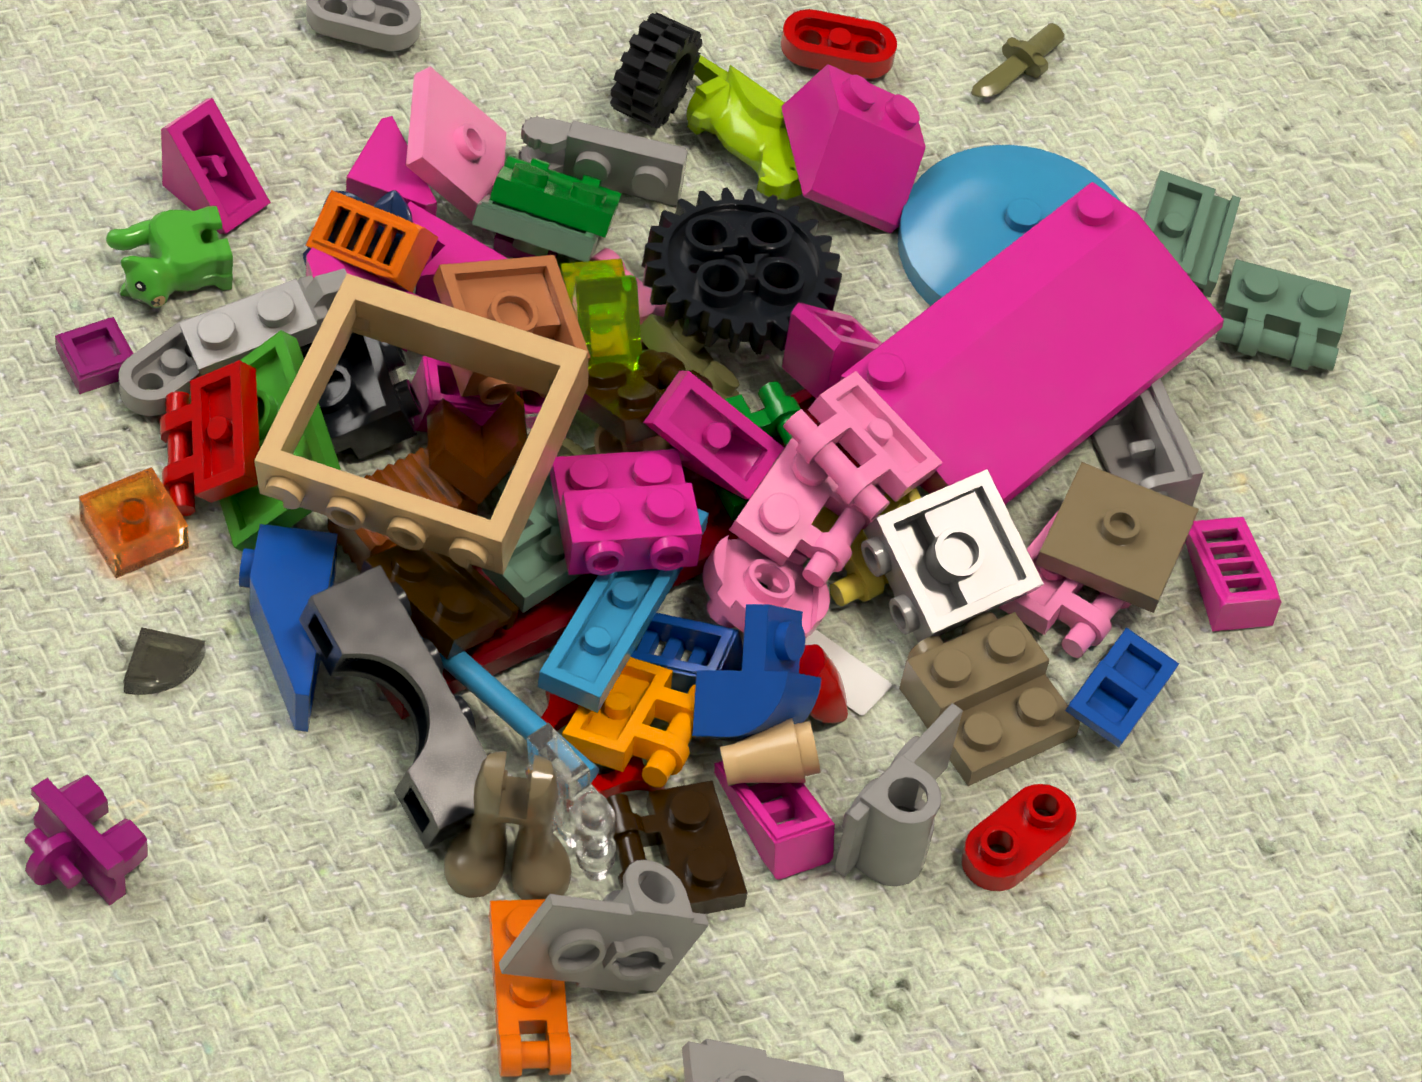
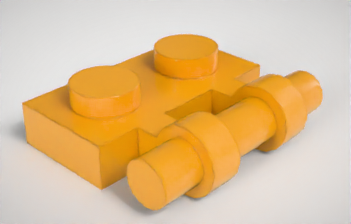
M630 657L599 712L596 713L579 705L564 729L562 736L591 762L621 772L624 771L632 755L646 759L647 764L642 772L643 779L653 787H663L671 775H676L682 770L690 754L688 744L692 738L696 737L692 736L696 684L689 689L687 694L671 689L673 670ZM656 718L668 722L669 726L666 731L651 727L653 719Z

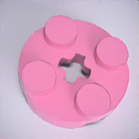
M726 536L716 545L703 568V583L710 597L706 605L710 617L723 627H736L744 632L746 604H769L803 611L802 627L805 638L813 634L829 609L830 595L827 584L823 587H817L810 584L803 577L804 567L802 566L808 557L797 549H794L781 567L741 538L728 540V536ZM759 582L768 585L767 589L764 588Z

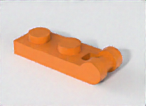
M545 899L490 901L489 925L500 1077L522 1076V1069L548 1068L549 1075L571 1074V1041L568 1032L565 981L502 974L499 966V961ZM545 1033V1040L521 1041L520 1034Z

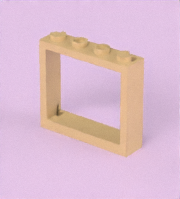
M347 273L254 460L259 493L283 501V506L287 509L302 507L326 515L332 522L343 528L357 530L362 527L388 536L390 540L403 548L410 550L424 548L448 556L456 564L466 569L469 564L503 575L588 387V351ZM352 332L547 395L490 520L293 455Z

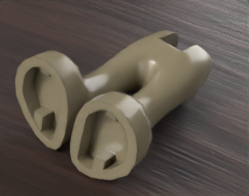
M498 751L489 754L481 763L474 785V817L472 824L467 826L452 840L445 855L444 876L448 885L457 894L468 898L484 897L495 890L505 868L508 843L506 823L519 825L514 842L511 866V880L514 891L522 900L546 899L549 894L564 895L568 890L572 871L569 855L560 840L553 833V818L558 800L557 772L553 764L542 756L534 755L532 773H529L528 778L507 776L508 771L505 770L507 752Z

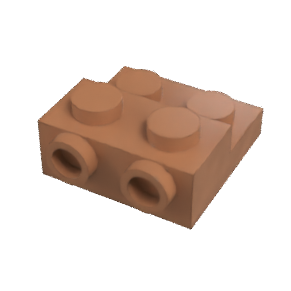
M555 255L439 265L433 281L441 304L588 351ZM588 351V362H589V360H590L591 357H590V354H589V351ZM450 364L461 397L479 395L484 404L494 405L503 403L513 392L516 394L517 391L529 390ZM539 393L540 397L546 398L547 395Z

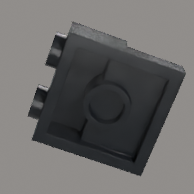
M352 332L318 402L335 453L351 447L357 457L362 459L417 435L412 418L422 414V408L410 381L405 379L400 382L396 369L406 365L402 348ZM312 343L300 347L304 359Z

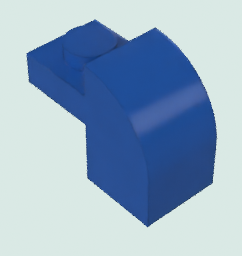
M746 604L742 671H696L692 736L723 741H741L790 718L793 719L794 724L802 723L807 719L818 698L821 677L799 674L800 658L805 649V633L802 627L803 611L769 604Z

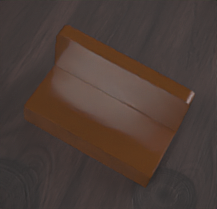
M513 392L481 426L442 398L427 415L429 468L480 504L516 464L525 445L527 428L524 399Z

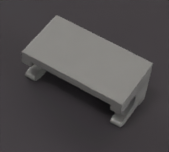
M1159 378L1090 436L1106 472L1193 506L1204 472L1166 389Z

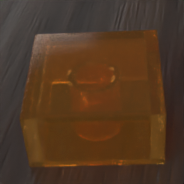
M152 467L79 496L80 521L115 578L124 576L189 548L188 524Z

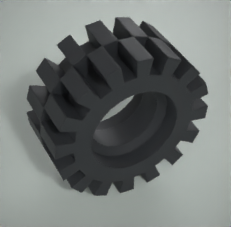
M657 12L650 14L647 21L643 20L639 25L638 35L633 34L629 41L630 48L628 52L624 51L620 59L623 62L621 68L615 72L613 80L617 82L611 88L610 96L613 97L610 101L613 109L656 129L660 128L661 124L664 125L669 120L670 113L674 114L678 108L679 98H684L688 90L686 88L688 81L693 79L695 74L693 67L699 62L701 54L698 52L702 47L701 33Z

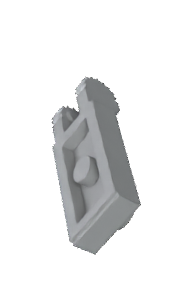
M536 116L534 118L530 117L529 120L525 119V123L522 124L521 139H523V144L525 143L527 146H522V150H519L518 159L531 163L532 158H536L550 163L549 169L581 180L585 174L600 179V186L677 207V202L682 193L688 154L686 148L575 120L569 123L553 118L545 119L544 116Z

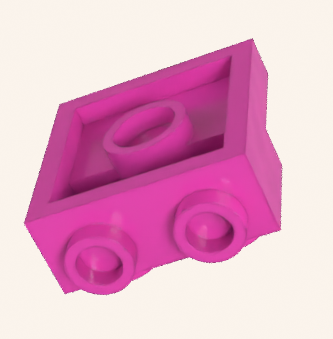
M677 449L560 456L555 458L550 470V478L568 575L590 573L608 575L619 571L647 569L670 571L680 567L697 566L702 530L692 483H685L680 454Z

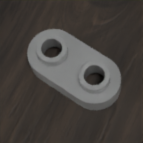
M306 0L308 24L316 32L328 37L386 51H399L412 46L420 35L421 10L414 0Z
M179 322L127 358L120 367V398L128 409L137 414L155 416L166 413V395L171 392L182 391L191 396L190 380L200 377L194 360L190 358L191 353L183 337Z

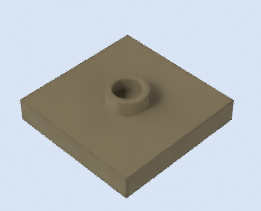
M1081 462L1039 551L1035 565L1154 613L1199 509Z

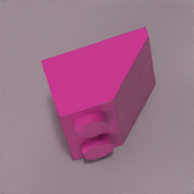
M827 64L781 106L803 197L891 234L899 227L903 206L908 201L926 149L919 124V112L914 103L905 96L892 94L870 84L859 75H851Z

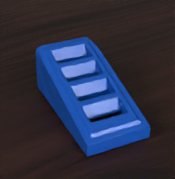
M656 613L644 633L637 650L633 652L631 657L673 670L671 689L687 694L689 689L696 684L697 670L741 671L743 645L739 630ZM660 640L667 642L662 655H654ZM685 649L692 652L688 662L681 661Z

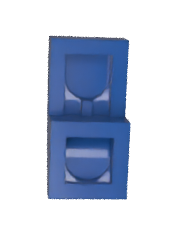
M1126 627L1065 711L1120 748L1173 675L1179 663Z

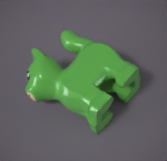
M207 206L195 211L167 210L156 214L152 219L136 223L126 229L110 230L106 236V243L109 247L125 251L146 244L149 245L150 253L153 257L128 256L121 259V266L125 272V282L120 289L121 296L132 297L135 301L158 308L167 302L168 297L174 291H192L204 286H217L222 291L232 290L233 255L228 239L219 240L217 230L222 229V221L217 206Z

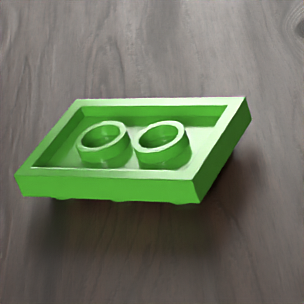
M282 330L240 360L256 368L260 448L304 361L297 338ZM318 403L293 455L341 470ZM258 485L219 500L233 546L243 552L244 548L255 549L260 524L290 528L312 512L302 507L297 509L284 508L283 501L260 494Z

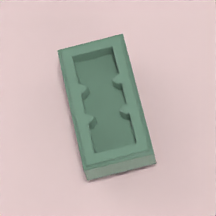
M490 194L484 196L477 205L472 225L514 238L512 246L525 253L535 256H546L548 251L551 250L588 263L595 252L599 236L489 200Z

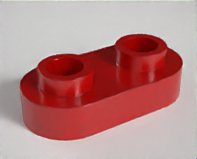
M805 9L794 12L785 20L781 38V49L786 58L799 66L822 70L829 64L851 75L872 79L885 75L893 67L897 39L887 26L879 22Z
M1033 784L1021 789L969 832L961 856L962 868L966 876L977 886L990 891H1005L1018 885L1068 843L1077 815L1071 798L1059 788L1047 784ZM1035 809L1046 810L1052 816H1042ZM992 844L1001 845V846H1003L1008 852H1007V853H997V852H994L993 850L990 849L989 845H992Z

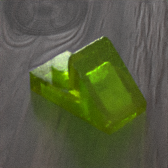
M622 258L561 264L560 272L591 357L588 362V370L596 364L605 362L621 363L631 371L639 370L638 359L642 354L636 277L625 275Z

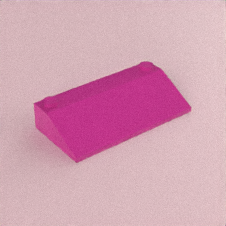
M1091 182L841 375V380L857 371L943 462L929 479L919 485L921 488L931 494L988 469L1006 505L1147 390L1151 384L1163 377L1222 329L1224 319L1140 215L1097 184Z

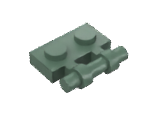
M1236 259L1221 317L1224 319L1223 327L1217 332L1215 340L1238 346L1237 352L1255 357L1258 351L1290 360V366L1307 371L1309 366L1333 371L1339 351L1337 346L1343 331L1351 289Z

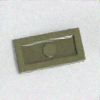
M650 314L636 330V333L649 350L671 353L683 362L686 371L694 370L708 378L712 383L713 390L723 399L740 395L736 390L739 387V381L727 367L714 361L705 349L704 334L698 330L687 337L682 335L684 319L665 322L663 320L664 317Z

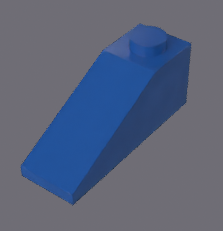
M260 524L255 549H243L239 572V587L250 588V616L295 730L308 732L321 659L299 618L312 595L334 586L337 569L338 534Z

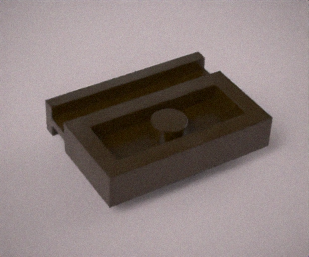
M395 545L365 559L360 574L381 565L390 583L397 582L403 588L411 605L412 615L410 618L418 633L423 638L429 639L435 645L438 652L446 659L492 638L495 630L500 627L505 630L512 628L520 609L470 564L466 569L456 564L450 557L424 548L410 550Z

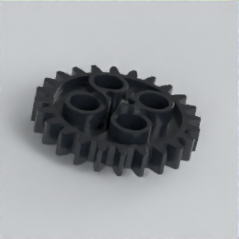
M726 187L722 189L720 200L714 201L705 191H699L696 206L681 198L677 202L675 213L666 210L661 212L659 226H651L648 242L645 244L641 266L645 268L642 283L643 286L652 288L651 305H666L663 318L665 322L676 321L681 318L685 320L682 335L685 337L701 330L706 333L705 346L709 348L719 338L727 339L730 353H736L740 342H749L752 350L758 355L762 352L764 341L768 340L780 351L785 350L791 312L798 303L831 311L834 310L842 279V273L837 271L840 254L830 252L832 237L830 235L816 236L819 223L817 219H810L801 223L797 220L799 206L794 205L785 211L777 209L778 196L776 195L770 196L764 204L756 202L753 189H748L745 192L743 200L734 199L733 194Z

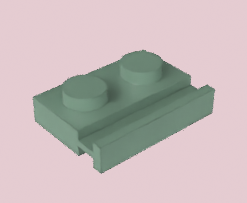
M1160 170L1150 196L1144 222L1195 285L1203 289L1202 293L1204 296L1211 297L1218 281L1241 198L1232 195L1231 200L1216 196L1214 195L1216 191L1214 188Z

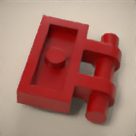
M240 360L190 380L191 396L182 391L171 392L166 395V414L160 418L161 440L167 443L168 465L162 469V488L165 493L169 494V507L172 515L183 517L194 514L195 496L213 503L258 485L254 461L260 450L256 368Z

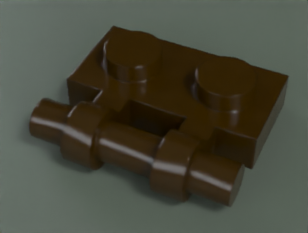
M652 349L644 351L638 359L639 370L631 371L623 364L615 362L599 363L590 367L588 370V387L578 410L626 445L658 436L656 432L643 422L678 372L686 371L683 362L671 353L657 352ZM687 370L713 390L712 383L708 378L697 371Z
M713 780L648 792L646 807L649 815L642 817L632 812L629 798L626 794L611 795L603 801L607 817L603 830L608 847L611 850L617 851L622 872L618 876L621 890L623 889V875L628 866L637 860H647L643 847L658 845L664 866L681 880L692 912L709 914L745 907L748 892Z

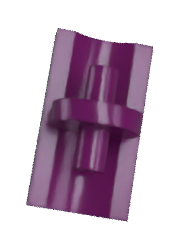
M88 774L60 789L48 777L32 787L31 795L39 803V809L33 817L34 825L37 829L32 830L24 841L33 851L25 868L31 880L35 884L42 886L59 879L67 889H71L84 878L109 906L126 895L125 875L135 869L148 856L147 838L144 833L130 819L126 818L103 834H100L92 824L109 813L108 799L104 795L103 790Z

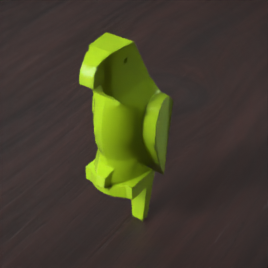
M700 55L699 62L694 65L693 70H695V75L703 84L696 86V90L689 101L686 112L687 127L696 135L704 131L717 135L722 145L731 154L756 171L759 179L756 190L765 196L776 195L778 199L788 200L801 195L802 189L781 108L785 102L732 65L729 66L727 72Z

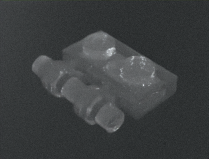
M547 723L527 737L528 767L525 768L526 776L528 778L529 773H532L534 755L542 756L553 764L557 772L558 800L553 818V832L555 831L570 849L576 846V862L589 880H603L608 876L616 860V844L613 839L616 830L615 813L608 804L607 799L590 783V769L551 724Z

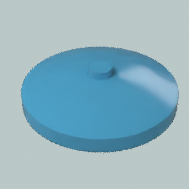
M990 145L967 149L946 157L930 167L912 186L908 201L903 206L898 230L900 260L915 290L931 306L1089 183L1094 182L1119 201L1120 199L1106 183L1088 169L1068 158L1049 151L1018 145Z

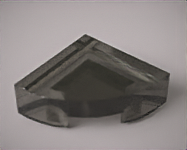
M141 627L123 680L124 693L132 695L155 694L167 691L183 683L202 663L206 654L205 641Z

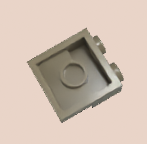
M992 612L982 613L967 623L962 630L961 636L945 643L938 636L928 637L916 644L908 654L899 689L927 729L952 703L963 710L950 762L967 786L1077 736L1081 722L1065 711L1068 707L1067 703L1046 676L1050 659L1015 612L999 619Z

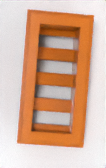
M331 190L305 246L310 249L313 247L413 293L438 240V236L425 227ZM343 209L349 212L334 244L327 240ZM360 218L366 219L367 221L353 251L346 249ZM380 225L384 227L383 233L371 258H368L365 254ZM396 234H401L403 236L389 266L383 264Z

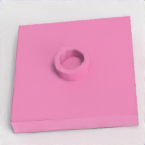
M430 66L414 74L406 166L473 221L478 203L484 196L491 195L496 176L504 166L507 132Z

